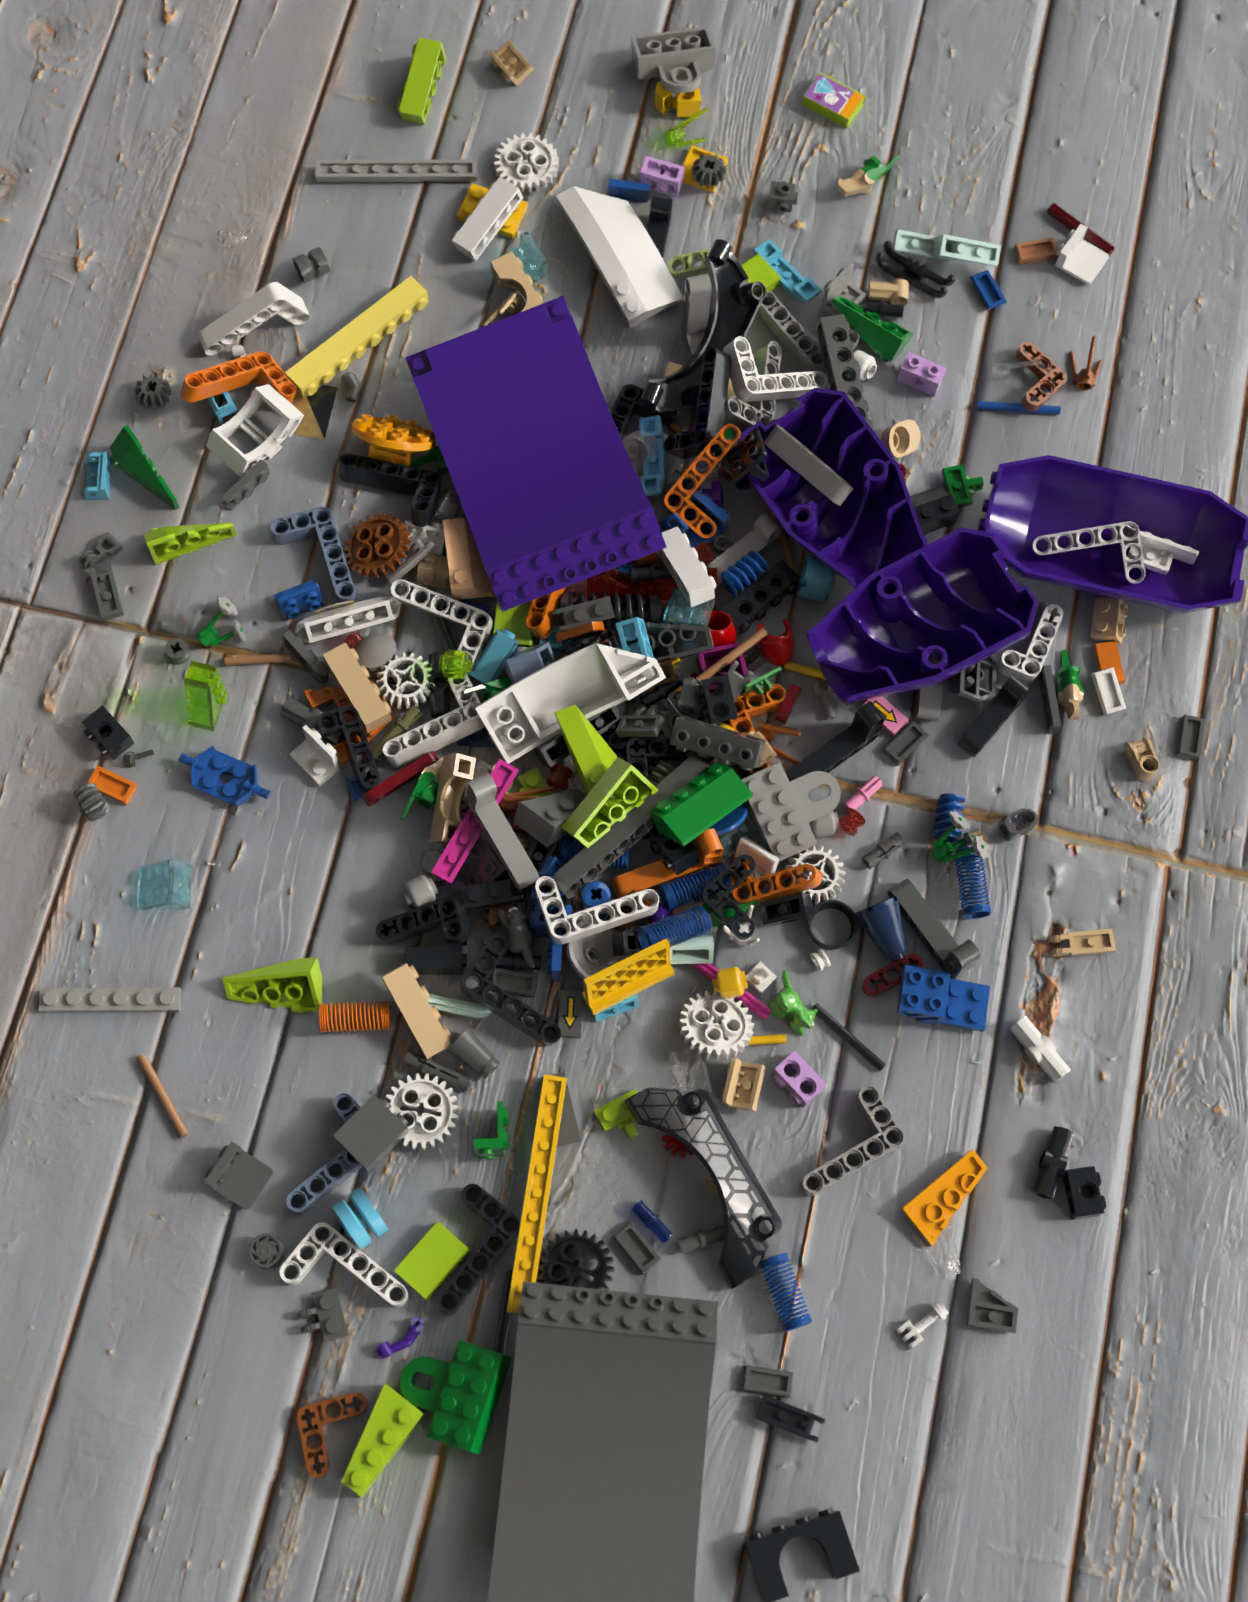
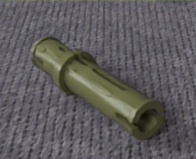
M412 705L400 719L395 721V725L382 737L375 747L371 749L375 762L379 763L383 758L384 753L382 749L387 741L410 731V727L422 716L419 709Z

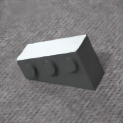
M578 789L522 801L519 803L513 823L543 845L549 847L568 834L561 827L583 801L586 794Z

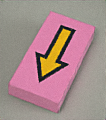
M882 696L868 699L864 703L866 704L871 701L885 717L882 727L893 737L909 720Z

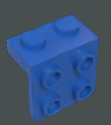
M698 489L692 496V502L717 525L716 534L710 538L699 536L690 527L683 532L688 537L690 547H694L697 554H700L716 537L728 528L730 516L724 508L718 507L713 503L712 498L708 494H703ZM689 508L685 512L686 518L689 521L694 520L696 511ZM677 519L670 524L673 528L678 526L681 529L683 527ZM705 522L701 527L702 532L706 535L710 534L713 529L709 522Z

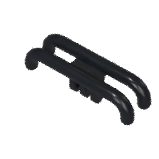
M885 241L884 251L892 260L905 266L903 272L886 263L883 253L878 252L876 254V263L882 270L898 279L908 281L909 285L934 298L945 297L948 292L946 287L951 286L955 282L954 275H949L948 278L941 277L928 270V265L923 263L921 266L919 260L913 262V257L909 256L906 258L892 251L891 241ZM926 277L943 287L940 290H936L921 281Z

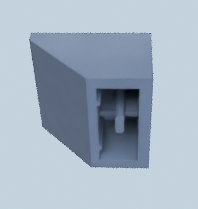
M549 642L526 648L504 661V665L513 685L555 662V658Z

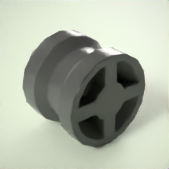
M173 638L165 645L166 654L173 664H184L189 659L190 652L184 640Z

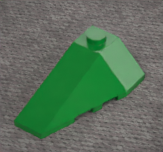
M840 295L834 297L831 301L839 312L844 314L845 319L883 361L892 362L895 360L913 335V333L891 320L889 323L881 321L879 315L874 312H863V308L860 305Z
M125 425L109 447L113 455L110 457L112 463L116 468L120 467L127 476L175 510L178 509L179 505L174 494L161 475L157 476L158 472L150 458L146 459L147 456L139 440L129 426Z

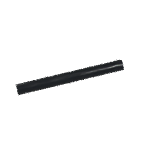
M816 1003L811 1010L818 1009L816 1015L879 1071L886 1066L880 1058L819 1004Z

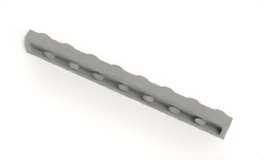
M316 160L315 178L316 182L477 181V160Z

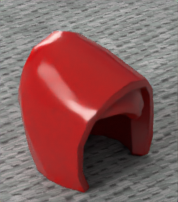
M709 611L701 614V626L710 627L714 647L736 643V629L732 618L727 613Z
M786 618L782 620L786 630L785 633L780 636L767 634L758 642L762 655L774 666H782L788 663L794 654V636L791 625ZM758 624L757 631L763 628L761 624Z

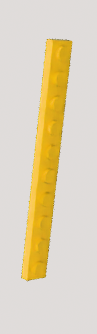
M545 1074L543 1077L507 1313L519 1315L523 1282L536 1283L567 1083L566 1077Z

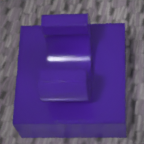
M720 480L712 481V489H702V493L708 494L712 498L713 503L718 507L724 508L723 486Z

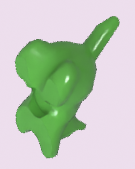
M783 970L782 982L784 988L769 1003L771 1015L777 1019L780 1017L788 1018L792 1030L802 1036L805 1033L804 1027L810 1029L814 1026L815 1014L818 1009L808 1010L802 1004L798 993L792 988L787 970Z

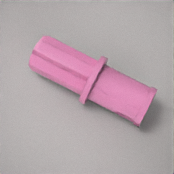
M873 776L861 788L857 787L856 792L843 803V806L853 814L865 801H870L869 797L882 786V781L877 776Z

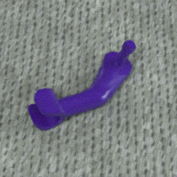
M419 1317L413 1318L405 1337L399 1342L390 1345L386 1341L376 1348L379 1357L385 1359L400 1350L410 1347L424 1328V1319Z

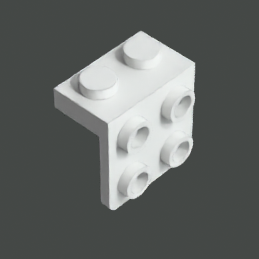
M1080 224L1076 231L1072 229L1067 237L1068 242L1066 245L1062 243L1056 253L1059 257L1055 266L1083 283L1090 285L1108 261L1109 255L1083 240L1087 227Z

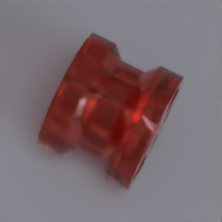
M556 764L550 768L551 776L547 778L546 783L549 786H554L555 789L566 790L569 785L568 778L571 777L572 770L564 765Z
M849 808L846 811L845 817L839 819L840 828L851 836H854L857 833V829L866 823L864 817L853 808Z

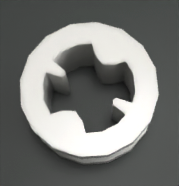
M821 948L818 949V953L810 954L812 962L818 971L821 972L824 970V967L828 968L831 966L828 956Z

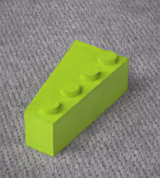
M419 37L417 44L413 45L412 56L414 57L412 62L408 64V79L403 83L402 93L404 94L402 100L399 99L397 111L400 114L401 120L425 125L432 102L430 96L435 95L436 79L440 80L442 75L441 65H445L446 56L442 42Z
M617 757L561 828L576 841L589 848L609 832L613 824L617 821L621 822L627 817L626 814L634 807L638 808L644 803L643 800L650 794L654 795L659 790L634 766Z
M386 1383L381 1390L341 1481L360 1497H364L425 1416L424 1413Z

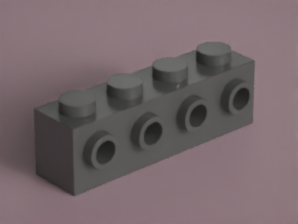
M686 716L676 718L670 744L676 745L677 750L684 752L693 750L700 757L710 758V756L718 758V762L724 764H731L733 762L739 764V768L749 771L760 766L766 743L764 739Z

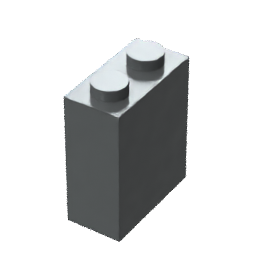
M375 1095L333 1135L334 1139L367 1172L409 1132L406 1126L408 1124L407 1120L399 1113L395 1116L389 1110L392 1106L383 1097L378 1099Z

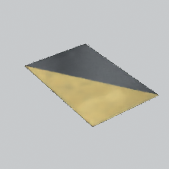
M322 385L313 395L307 396L305 399L296 392L293 406L304 416L293 433L294 435L325 440L338 387Z

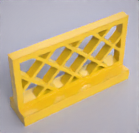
M667 938L583 979L585 992L582 993V997L593 1015L674 975V969L670 965V943Z

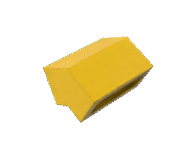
M658 81L655 90L654 107L661 114H664L672 107L673 92L666 90L662 86L661 81Z

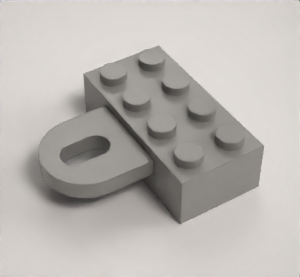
M708 26L631 36V58L638 79L647 80L659 77L662 86L668 91L674 93L691 92L701 84L700 71L707 72L716 69V47ZM678 76H683V77H685L687 80H686V81H678V80L676 79V77H678Z
M776 762L741 778L753 794L746 801L747 807L767 850L778 857L779 862L818 844L808 823L832 812L840 801L841 791L837 780L829 773L823 771L809 772L789 782L781 762ZM822 784L829 787L830 792L828 796L816 802L809 800L808 792L811 789Z

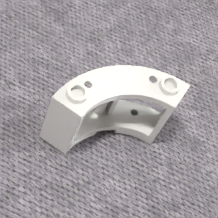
M267 384L256 387L252 391L247 403L233 418L225 424L212 429L209 433L206 447L239 477H243L260 459L264 460L266 457L271 459L282 448L281 442L287 435L289 437L293 435L304 415L271 385ZM263 400L283 417L269 437L249 420ZM240 428L259 444L256 449L245 455L227 439Z

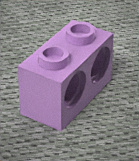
M646 156L640 171L639 183L649 184V190L678 197L683 183L684 167Z
M795 1050L772 1073L775 1082L781 1088L785 1086L790 1092V1098L797 1105L801 1104L803 1107L810 1103L827 1085ZM784 1068H793L796 1075L793 1077L787 1076L784 1073ZM800 1085H809L812 1092L810 1094L802 1093Z

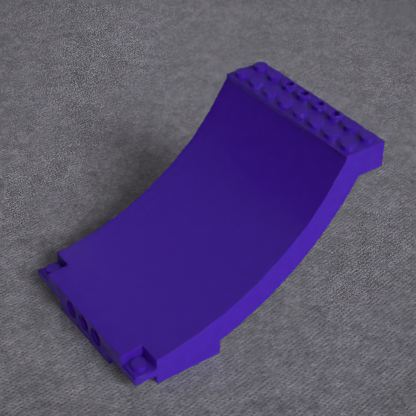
M564 296L405 357L502 612L667 548L652 506L611 416Z

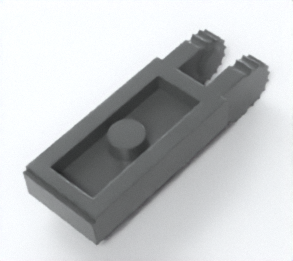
M290 630L286 631L283 634L284 646L317 682L321 684L327 683L329 668H327L326 664L317 661L315 653L304 647V643L299 635H294Z

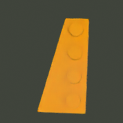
M973 1149L964 1154L900 1208L929 1246L935 1244L937 1237L947 1227L949 1220L959 1210L968 1193L973 1190L987 1170V1166Z

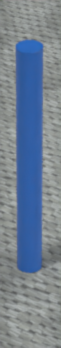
M977 402V409L1055 415H1060L1061 412L1060 406L1042 405L1036 411H1028L1022 404Z

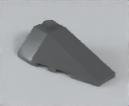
M644 622L653 657L657 661L671 657V661L676 658L683 659L714 649L710 627Z

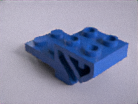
M547 885L540 888L542 893H549L552 890ZM532 888L531 902L532 908H535V910H531V930H535V937H548V952H552V955L547 956V975H552V982H561L562 945L552 941L536 897L535 888ZM559 891L561 900L563 902V894ZM566 905L564 908L568 916L572 914V906ZM552 906L547 909V912L552 915L557 914L559 908ZM560 927L554 932L558 936H563L567 933V930Z
M905 965L902 968L897 1013L905 1017H915L920 1023L930 1025L943 1024L983 1032L986 1028L990 986L951 979L950 973Z

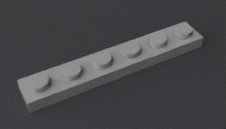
M180 987L40 988L38 1011L40 1013L180 1012L181 989Z

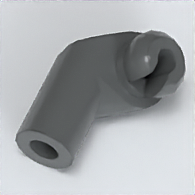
M347 372L342 375V382H345L344 384L349 387L346 400L355 403L361 389V384L354 373Z

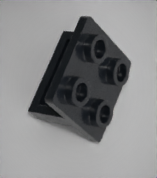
M757 428L746 434L744 439L737 446L731 448L726 456L733 480L736 482L747 473L753 478H759L763 482L770 477L764 460L767 451L760 430Z

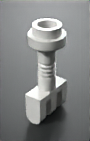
M941 1302L933 1303L931 1305L933 1311L915 1325L908 1320L896 1329L898 1334L902 1333L905 1329L909 1331L902 1337L904 1342L911 1337L915 1339L908 1345L910 1350L924 1340L919 1333L925 1330L927 1326L939 1318L942 1321L947 1319L946 1315L949 1312Z

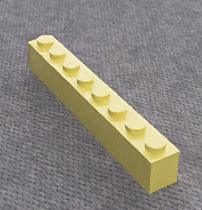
M412 276L408 277L287 370L285 374L295 385L296 392L303 399L313 395L320 386L330 382L338 372L344 371L351 362L361 358L369 348L379 344L381 339L387 334H392L396 327L403 322H407L418 310H423L427 303H429L427 290Z

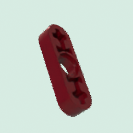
M909 954L865 978L862 983V991L868 997H876L900 984L902 968L908 965L909 960L911 963L916 962V967L922 968V959L916 954ZM895 970L899 975L898 980H888L886 972ZM882 978L883 982L876 987V991L873 988L868 989L869 981L876 983Z

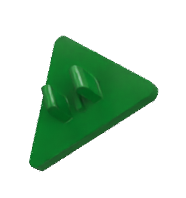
M778 667L746 684L743 687L745 692L755 691L760 697L764 693L761 688L762 685L769 692L772 689L769 680L779 673L782 668Z

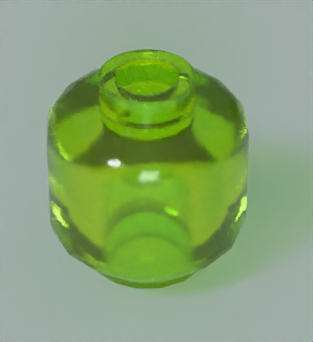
M448 649L445 654L440 656L439 671L446 678L464 679L467 673L472 671V660L469 659L466 651Z

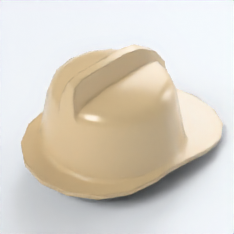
M904 420L886 428L882 433L881 441L891 455L901 458L917 449L920 442V430L915 421Z

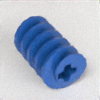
M749 551L747 556L741 557V560L736 561L734 566L728 567L727 571L725 570L721 573L722 583L727 591L736 597V589L742 592L744 590L742 583L747 587L750 586L749 579L755 582L757 580L755 573L762 577V569L768 571V565L759 553Z
M948 793L941 794L937 799L939 806L936 808L937 815L934 825L936 831L933 834L936 840L952 825V818L948 814L950 811H956L964 817L958 811L965 809V806L959 804L966 801L965 797ZM955 828L943 842H957L958 839L955 836H961L962 831Z
M598 881L589 882L582 890V910L610 902L611 894L609 888L604 883ZM608 913L600 914L598 916L599 919H603Z

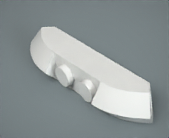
M394 596L377 597L324 611L300 621L294 633L300 636L303 643H313L388 622L399 616L401 602Z

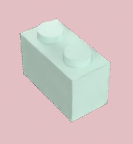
M712 928L707 934L670 947V964H713L714 942Z

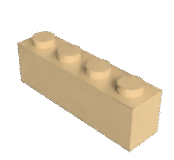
M345 642L324 653L323 658L327 668H329L330 673L350 706H353L359 712L366 732L369 733L390 722L389 713L392 711L386 700L381 701L378 696L381 693L375 682L370 683L368 679L370 675L366 667L359 665L357 661L359 656L355 649H350Z
M403 963L382 975L381 978L423 1055L428 1059L451 1046L449 1039L452 1036L446 1026L442 1027L438 1019L441 1016L435 1005L431 1007L427 999L430 998V995L425 986L420 987L416 981L419 975L414 966H408L407 963Z

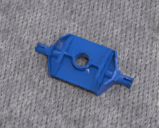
M211 746L196 758L181 753V757H179V762L189 765L191 768V784L193 788L238 807L246 803L252 796L258 795L268 799L271 794L270 790L258 785V768L256 764L252 766L215 750L214 746ZM229 774L232 776V779L229 783L224 784L220 782L221 776Z

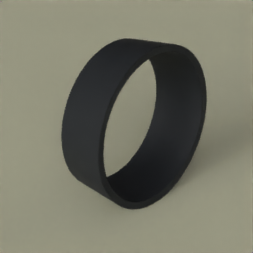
M826 900L813 908L814 916L824 909H836L844 913L851 924V934L844 944L830 946L820 942L811 930V922L814 917L808 918V929L812 940L818 946L828 950H836L852 941L857 932L858 922L854 911L847 904L838 900Z

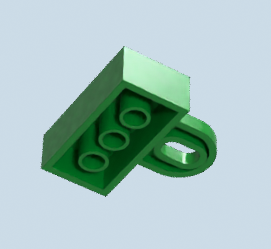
M459 1340L451 1364L427 1356L418 1357L409 1362L402 1372L400 1388L404 1398L412 1405L434 1412L426 1437L481 1455L512 1357ZM423 1373L431 1376L434 1379L433 1387L430 1390L415 1387L413 1383L415 1375Z

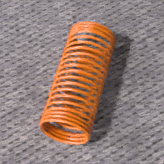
M376 1001V1026L374 1002H371L372 1025L370 1021V1002H367L368 1024L366 1023V1002H363V1024L362 1003L359 1002V1026L358 1004L355 1002V1027L353 1002H351V1028L348 1002L346 1004L347 1028L344 1002L342 1003L343 1027L341 1024L340 1002L338 1003L339 1026H337V1004L334 1003V1027L333 1004L330 1003V1028L328 1003L319 1004L318 1018L321 1033L339 1032L340 1030L341 1032L344 1030L347 1032L348 1029L350 1032L352 1030L354 1032L356 1030L364 1031L365 1029L366 1031L369 1029L372 1031L373 1028L375 1031L377 1028L380 1031L381 1029L390 1030L391 1028L389 1001H380V1026L378 1001Z

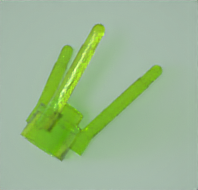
M705 107L677 127L666 131L665 136L671 147L676 145L679 149L686 145L705 142L706 138L683 141L686 138L683 128L707 112L708 108Z

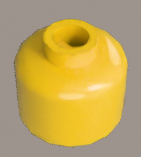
M738 967L718 970L716 978L713 979L715 993L719 992L721 997L725 999L742 996L744 989H748L745 972L741 971Z

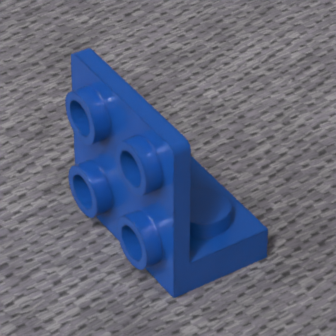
M314 580L273 595L283 620L294 619L301 613L315 611L324 605L320 587Z

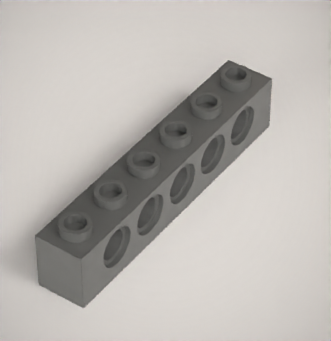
M844 314L821 317L815 324L830 390L843 391L846 395H850L854 400L852 403L873 429L872 421L869 420L867 414L868 403L863 397V382L859 380V364L853 354L854 343L849 337V322L845 320ZM832 336L838 337L840 342H836ZM837 355L843 357L844 362L838 360ZM842 375L848 377L849 382L844 381Z

